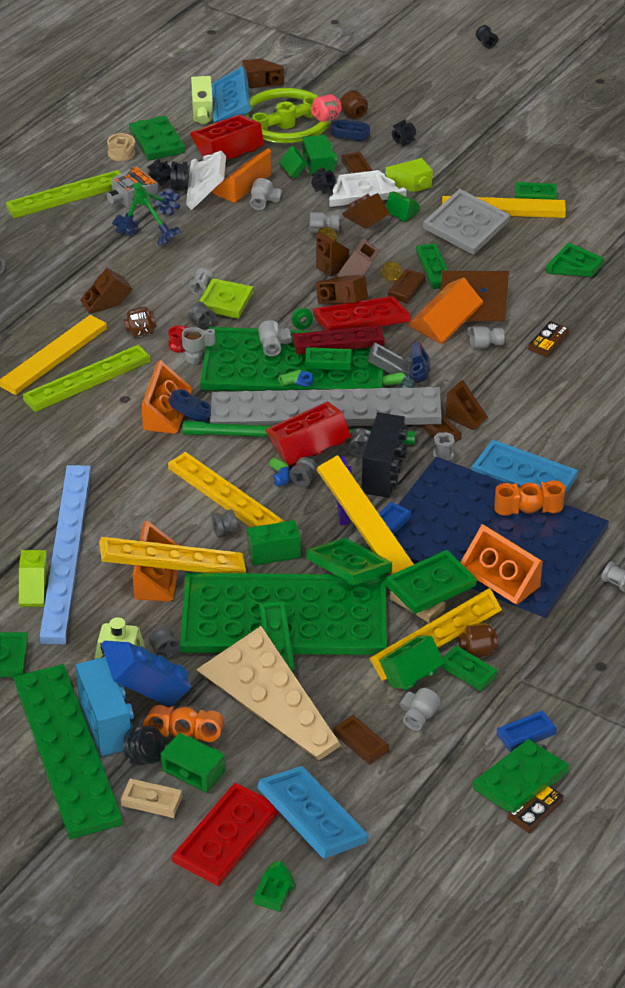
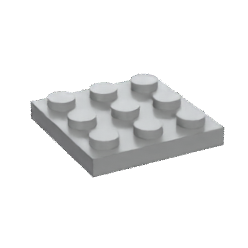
M459 189L423 222V229L474 255L510 221V214Z

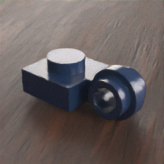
M419 341L412 344L410 360L413 366L411 367L410 375L413 380L423 382L428 378L430 359Z

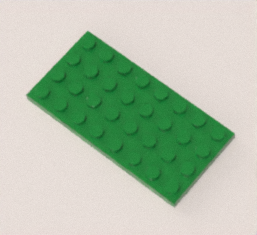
M209 327V329L215 330V344L206 346L200 390L242 392L382 388L383 369L367 361L370 352L369 347L351 350L350 370L305 369L306 354H296L293 344V333L314 331L290 330L291 343H281V352L278 355L267 356L263 351V344L259 339L258 329ZM297 370L310 372L313 375V383L308 387L296 384L281 386L279 382L280 375Z
M185 573L180 653H222L260 626L262 627L260 603L285 601L292 654L375 655L387 648L386 575L353 585L333 574Z

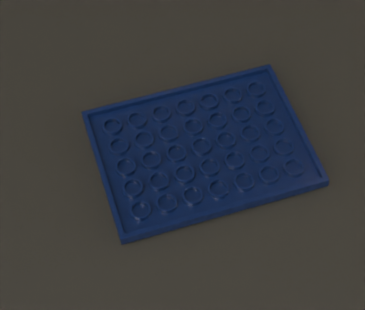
M436 456L398 504L411 511V518L394 534L399 544L413 564L445 550H448L461 562L483 524L543 561L540 587L522 602L516 605L491 589L495 598L547 618L608 529L609 521L565 504L563 509L557 513H542V509H539L537 512L530 514L519 509V514L500 515L494 510L495 491L499 484L505 482ZM477 580L476 586L471 589L483 592L489 589V587Z

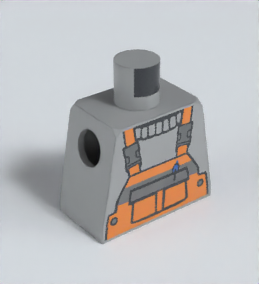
M133 166L112 179V191L107 192V199L111 204L120 201L127 208H130L135 196V189L133 187L135 183H141L142 187L148 192L157 196L158 183L139 167ZM152 198L149 200L150 203L156 201Z

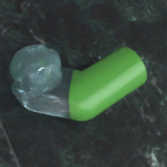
M402 372L383 376L385 387L398 385L400 388H415L413 379Z

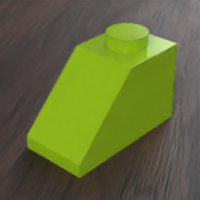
M423 158L386 167L385 176L394 180L397 188L401 189L404 187L407 191L416 192L432 187L433 170Z
M21 550L19 563V607L45 606L49 572L46 550Z

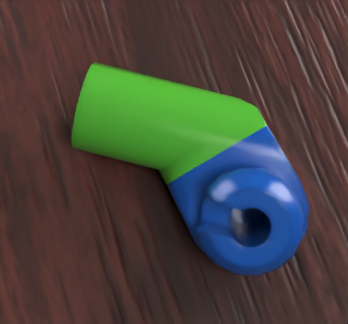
M297 370L280 375L279 382L281 386L296 384L308 387L313 383V375L310 372Z
M273 457L269 465L278 472V474L273 476V479L276 480L274 484L278 487L285 486L290 481L289 466L281 459Z

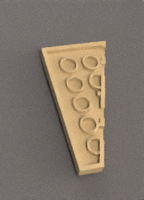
M261 626L196 669L200 675L210 680L222 691L224 690L259 718L268 722L281 734L286 735L317 760H321L341 746Z

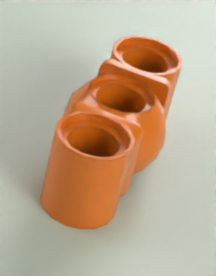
M554 480L547 483L541 482L540 486L535 483H525L519 488L517 483L499 484L495 491L494 510L498 514L505 516L513 513L519 514V509L530 514L537 512L539 509H542V513L560 512L564 507L565 485Z
M156 705L151 708L144 720V726L156 727L165 737H169L171 734L175 738L180 732L188 737H195L196 740L202 739L206 742L217 740L225 724L222 714L217 711L205 712L200 710L197 713L194 709L187 706L174 710V707L167 708L162 705ZM152 717H159L164 724H156ZM178 720H186L189 722L190 727H182ZM211 722L217 729L210 730L205 726V723Z

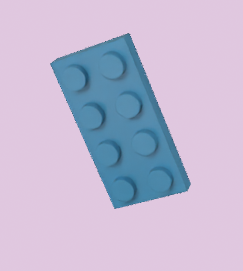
M243 66L211 83L214 123L238 114L244 116L251 110L247 72Z
M491 440L472 466V471L488 475L505 483H517L518 487L525 483H535L540 486L541 482L559 481L565 485V494L578 475V470L495 440Z
M303 766L259 779L257 788L323 859L367 843L369 835Z

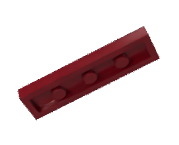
M381 325L293 333V344L296 354H306V348L352 350L371 348L374 343L380 346L385 344Z

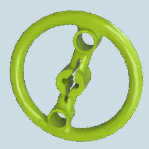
M276 88L250 97L251 110L264 101L276 98L303 100V104L297 106L291 102H280L276 105L275 113L267 115L266 113L259 112L255 113L253 118H250L261 123L263 140L274 143L302 142V137L316 136L323 133L331 120L320 121L314 127L301 132L268 131V127L273 125L283 129L294 127L296 118L301 116L315 118L312 115L311 106L314 99L319 96L302 89ZM250 111L244 116L249 118Z

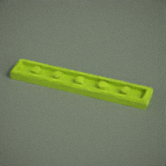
M119 170L10 200L6 202V208L13 218H18L112 190V179L121 173Z
M136 345L23 394V400L34 412L151 362L150 355L140 345Z

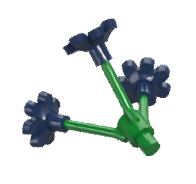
M135 183L133 186L135 196L129 212L126 213L125 217L117 215L112 222L114 226H118L116 232L119 234L123 231L128 236H131L132 233L137 234L138 221L133 219V213L137 204L146 205L162 232L157 241L158 246L182 231L178 226L169 229L166 223L162 222L149 200L150 198L156 200L155 205L160 207L159 212L162 215L166 213L173 215V208L178 210L181 206L180 203L176 202L180 199V195L178 193L173 194V189H166L165 192L161 191L159 196L148 192L142 187L141 183Z

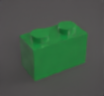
M326 134L302 137V154L308 163L307 167L310 175L312 176L313 173L323 167L326 171L332 170L334 173L335 165L338 163L337 154L333 153L332 142L328 141Z
M295 520L247 528V550L253 566L301 558V536Z
M418 635L379 659L391 688H402L403 690L413 688L417 685V680L435 674L437 672L436 668L444 664L433 637Z
M179 732L161 752L162 771L208 793L225 773V754L216 748H210L195 738L188 737Z

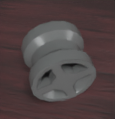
M196 302L190 307L188 318L196 323L199 328L206 329L214 322L215 312L208 308L205 303Z
M360 428L351 433L349 452L352 456L363 458L371 433L369 430Z
M301 457L297 461L296 466L290 470V479L300 487H307L312 482V478L318 474V465L308 457Z
M232 509L226 510L224 514H219L218 512L212 514V524L217 537L223 536L226 532L232 534L238 531L236 517Z
M159 627L149 636V642L157 656L160 655L168 659L176 655L180 649V643L175 638L174 632L170 627Z

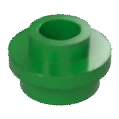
M298 308L292 314V324L297 329H306L313 322V314L307 308ZM302 317H306L304 321L300 322Z

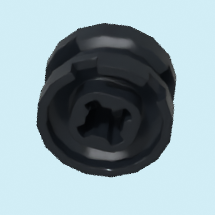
M172 161L171 189L175 190L178 187L188 190L189 162L183 161L181 164Z
M144 726L127 731L123 740V751L125 757L128 756L130 758L129 762L131 764H155L161 760V752L165 749V741L159 729L154 726Z

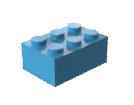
M106 657L75 664L79 702L101 757L123 751L124 736L128 730L134 728L130 719H134L133 710L130 703L126 704L124 701L126 700L123 685H118L113 681Z

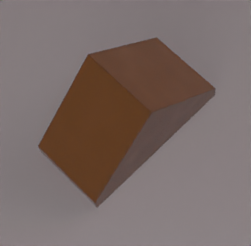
M460 380L447 392L446 418L471 430L476 429L488 418L463 380Z

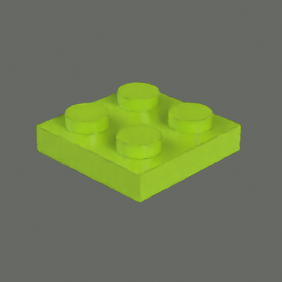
M212 278L199 302L205 303L215 314L240 318L253 295V286Z

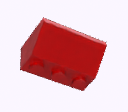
M241 114L190 132L191 138L202 157L222 151L227 160L238 158L246 152H254L257 148L264 146L261 123Z
M328 401L265 429L281 460L286 462L288 466L296 465L301 457L320 455L325 451L324 449L331 446H339L351 437L343 412Z

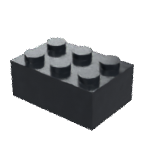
M377 412L362 458V491L365 494L390 498L392 489L397 488V473L401 474L403 466L401 458H406L408 447L407 444H404V440L406 441L408 436L405 416Z

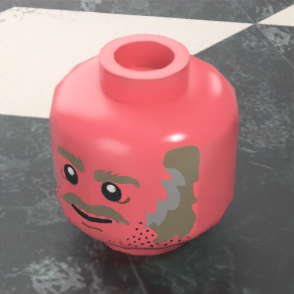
M332 94L316 97L311 106L312 115L322 122L335 120L342 109L339 99Z

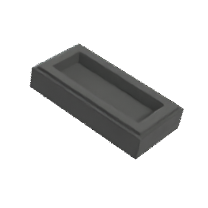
M374 343L370 348L367 361L390 374L404 373L403 381L405 382L410 378V370L413 366L411 362L377 343Z

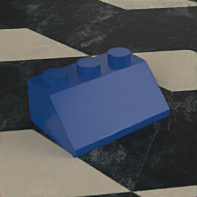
M104 640L101 643L113 681L168 707H172L192 688L187 670L179 664L175 665L167 661L163 656L152 654L144 647H138L130 642Z

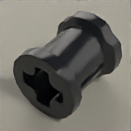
M482 25L476 30L475 36L479 41H482L484 47L490 49L498 43V36L491 32L489 26Z

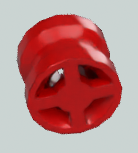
M176 325L169 329L168 337L170 339L169 348L171 351L177 353L185 352L182 346V332L188 327Z

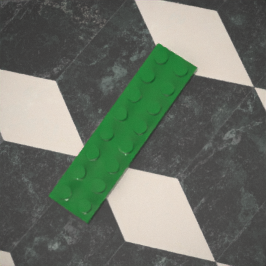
M60 664L13 676L16 691L69 840L123 825L121 813L65 665Z

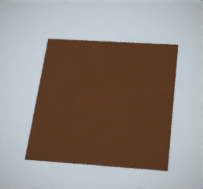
M442 271L441 290L450 282L464 277L483 300V305L466 321L505 322L509 271ZM480 288H487V292H480Z

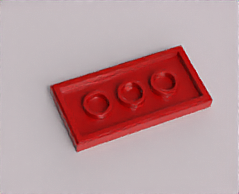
M394 296L313 309L314 318L324 330L377 325L386 326L410 322L411 317L410 313Z
M234 782L174 852L172 862L219 887L280 812L266 797Z

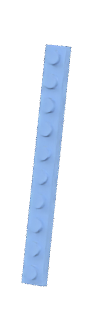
M67 465L41 624L40 644L66 645L91 477V466Z

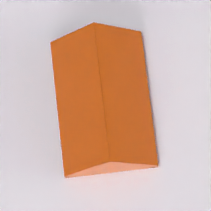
M267 148L244 163L211 192L236 203L251 191L256 179H266L271 175V150Z
M464 277L450 282L408 323V326L443 344L483 305V300Z
M161 360L157 361L142 402L143 430L176 434L184 414L171 407L168 399L174 390L183 389L191 395L193 388Z
M149 521L143 522L140 541L179 545ZM134 565V600L172 601L178 570Z
M482 524L460 563L478 581L518 605L540 587L543 561Z

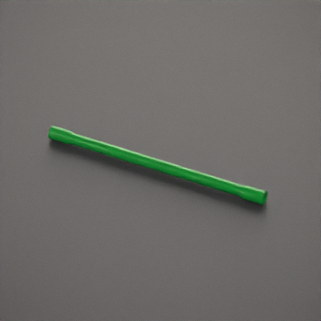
M183 421V435L269 437L265 429L272 426ZM408 431L407 440H404V444L415 445V431Z

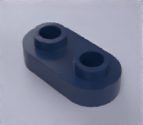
M336 120L331 124V133L337 138L363 141L370 136V126L364 122Z
M183 389L172 392L168 399L171 407L195 421L209 422L211 416V406L209 403L197 399Z

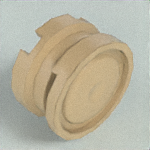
M117 133L108 138V156L111 159L126 161L135 156V139L131 135Z

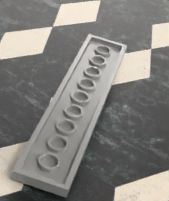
M440 387L212 392L210 423L274 426L328 401L343 412L347 426H373L377 412L405 416V425L441 424Z

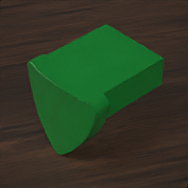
M295 146L290 147L279 161V165L294 179L299 176L308 164Z
M395 191L389 192L386 208L391 215L399 218L400 221L406 222L420 211L421 207L417 201Z
M276 861L265 869L253 897L254 905L281 912L290 890L293 891L295 887V881L291 872L281 861Z

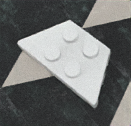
M222 151L204 156V161L191 160L186 205L191 210L224 180L226 156Z
M379 170L339 175L333 195L329 198V206L348 205L367 193L370 196L378 193L382 200H388L389 192L393 191L406 197L407 190L404 187L401 189L397 188L395 181L386 177Z

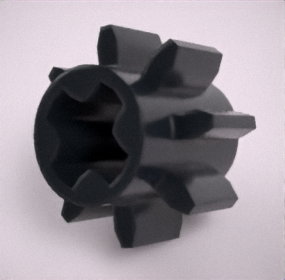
M402 120L393 125L392 137L396 143L402 142V145L405 146L415 141L416 128L412 123H406L405 120Z
M157 159L147 167L149 169L148 176L159 182L160 186L166 184L171 179V167L167 164V161L161 163Z
M323 167L312 174L311 184L316 192L322 190V193L326 194L331 189H334L336 177L332 170L326 171Z

